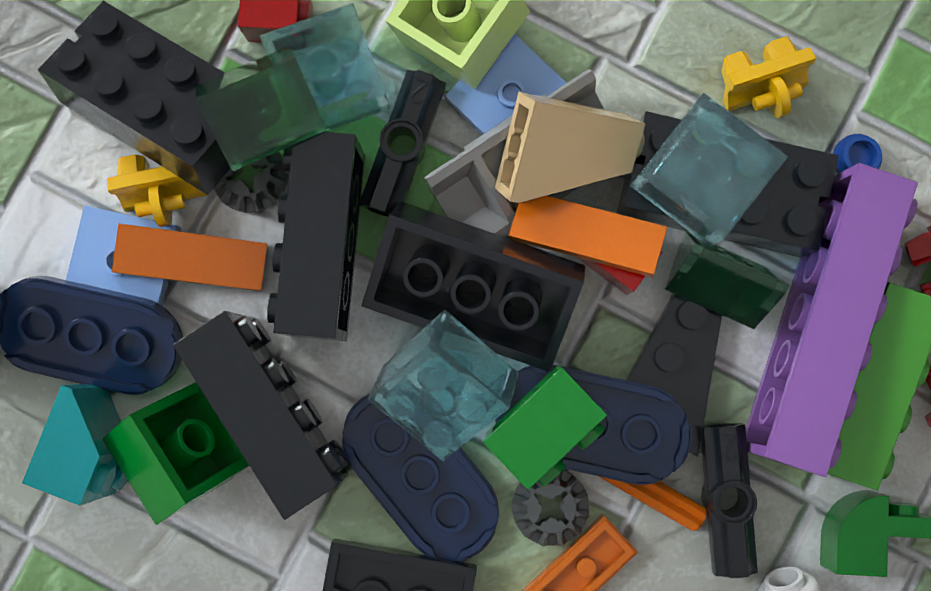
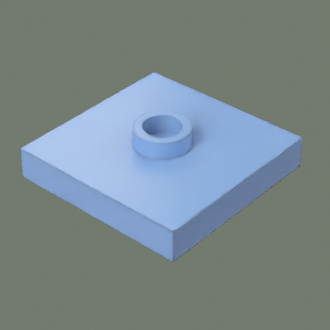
M514 34L475 90L459 81L445 95V101L483 135L513 115L518 92L536 96L544 94L548 96L565 85L566 82Z
M84 205L66 280L146 298L163 306L169 280L112 273L118 223L181 232V227L173 224L159 227L154 220Z

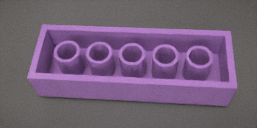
M858 163L835 175L830 198L818 204V206L828 208L819 251L799 259L746 425L748 453L822 477H826L829 468H833L838 462L842 449V442L838 439L844 419L847 420L852 415L857 402V392L854 391V386L859 371H863L871 358L872 343L869 342L874 323H877L882 318L886 310L888 298L884 294L889 275H892L897 270L902 258L903 250L899 246V242L904 228L912 222L917 210L918 203L913 198L918 182L862 163Z

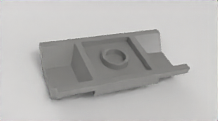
M587 69L550 95L544 94L541 96L604 109L595 92L596 77L590 69ZM512 116L463 147L464 151L424 177L429 190L446 217L503 237L507 236L510 232L518 203L510 202L495 189ZM579 187L547 196L562 199Z

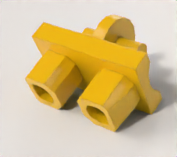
M785 36L771 41L764 47L762 57L765 62L753 65L747 52L740 51L727 55L723 60L721 70L725 83L722 102L727 112L752 104L755 111L769 108L775 118L788 116L791 112V100L802 97V88L808 85L809 66L814 64L816 60L811 48L808 47L798 51L789 37Z
M137 154L119 157L117 176L107 178L108 192L111 195L115 194L125 212L135 210L137 217L153 215L159 227L171 225L172 210L186 208V200L207 196V194L164 167L150 169V164L146 158Z

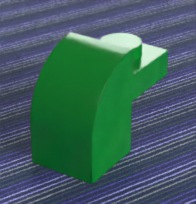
M861 490L850 493L839 499L830 508L823 521L820 565L837 575L887 577L888 536L931 539V516L919 513L920 505L889 502L888 495L875 491Z

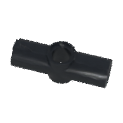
M407 69L389 121L380 133V146L359 202L360 207L389 217V214L400 201L405 202L417 167L424 158L425 144L446 88V83L434 75L420 70L412 71ZM401 135L412 137L416 141L414 149L408 154H395L390 150V146L396 137Z
M714 423L700 426L704 472L701 499L707 509L712 573L715 576L729 578L749 577L752 574L758 573L753 515L757 510V498L750 486L746 427L743 423ZM735 487L738 493L735 505L730 509L721 510L719 497L722 492L728 488Z

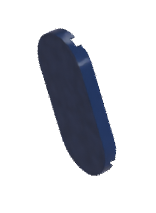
M32 276L12 284L8 289L3 290L0 294V345L2 350L7 353L4 357L22 370L80 384H93L102 389L123 394L138 395L162 386L173 377L182 362L181 357L173 346L174 343L183 338L179 324L167 309L152 300L49 276Z
M552 365L551 371H552L557 365ZM527 366L513 374L503 385L497 397L495 406L496 423L505 415V408L507 413L550 372L533 366ZM561 366L607 414L600 422L605 428L602 434L584 450L575 445L563 457V462L566 464L564 469L631 484L648 485L668 477L685 462L691 448L692 429L683 407L671 394L654 386Z
M382 389L365 395L348 412L342 431L343 453L348 459L351 468L421 553L427 557L453 560V562L464 561L479 554L494 537L499 518L498 500L492 485L419 397L402 390L414 400V404H412L402 396L410 411L409 416H402L393 406L394 400L398 403V408L403 412L405 411L403 404L398 398L397 389ZM417 408H423L433 419V425L428 426L429 433L421 432L414 424L413 419L415 418L419 426L424 429L425 425L421 420H429L424 413L419 414L416 411Z

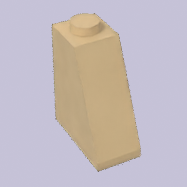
M518 92L495 189L510 202L521 203L631 173L635 160L640 156L644 147L643 132L646 124L623 113Z

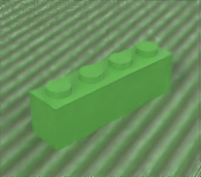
M887 282L884 294L888 298L886 310L882 318L877 323H874L869 342L872 343L871 358L863 371H859L854 386V391L857 392L856 406L852 415L847 420L844 419L838 438L842 442L841 454L836 465L831 469L829 468L827 473L878 491L882 479H886L893 469L895 461L893 449L899 433H903L910 423L912 417L910 403L916 387H920L928 375L929 361L927 358L931 350V296Z

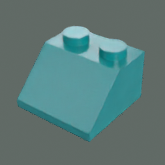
M93 384L61 385L22 484L79 506L115 494L116 490L120 491L125 486L128 480L102 440L104 436L121 422L108 390Z

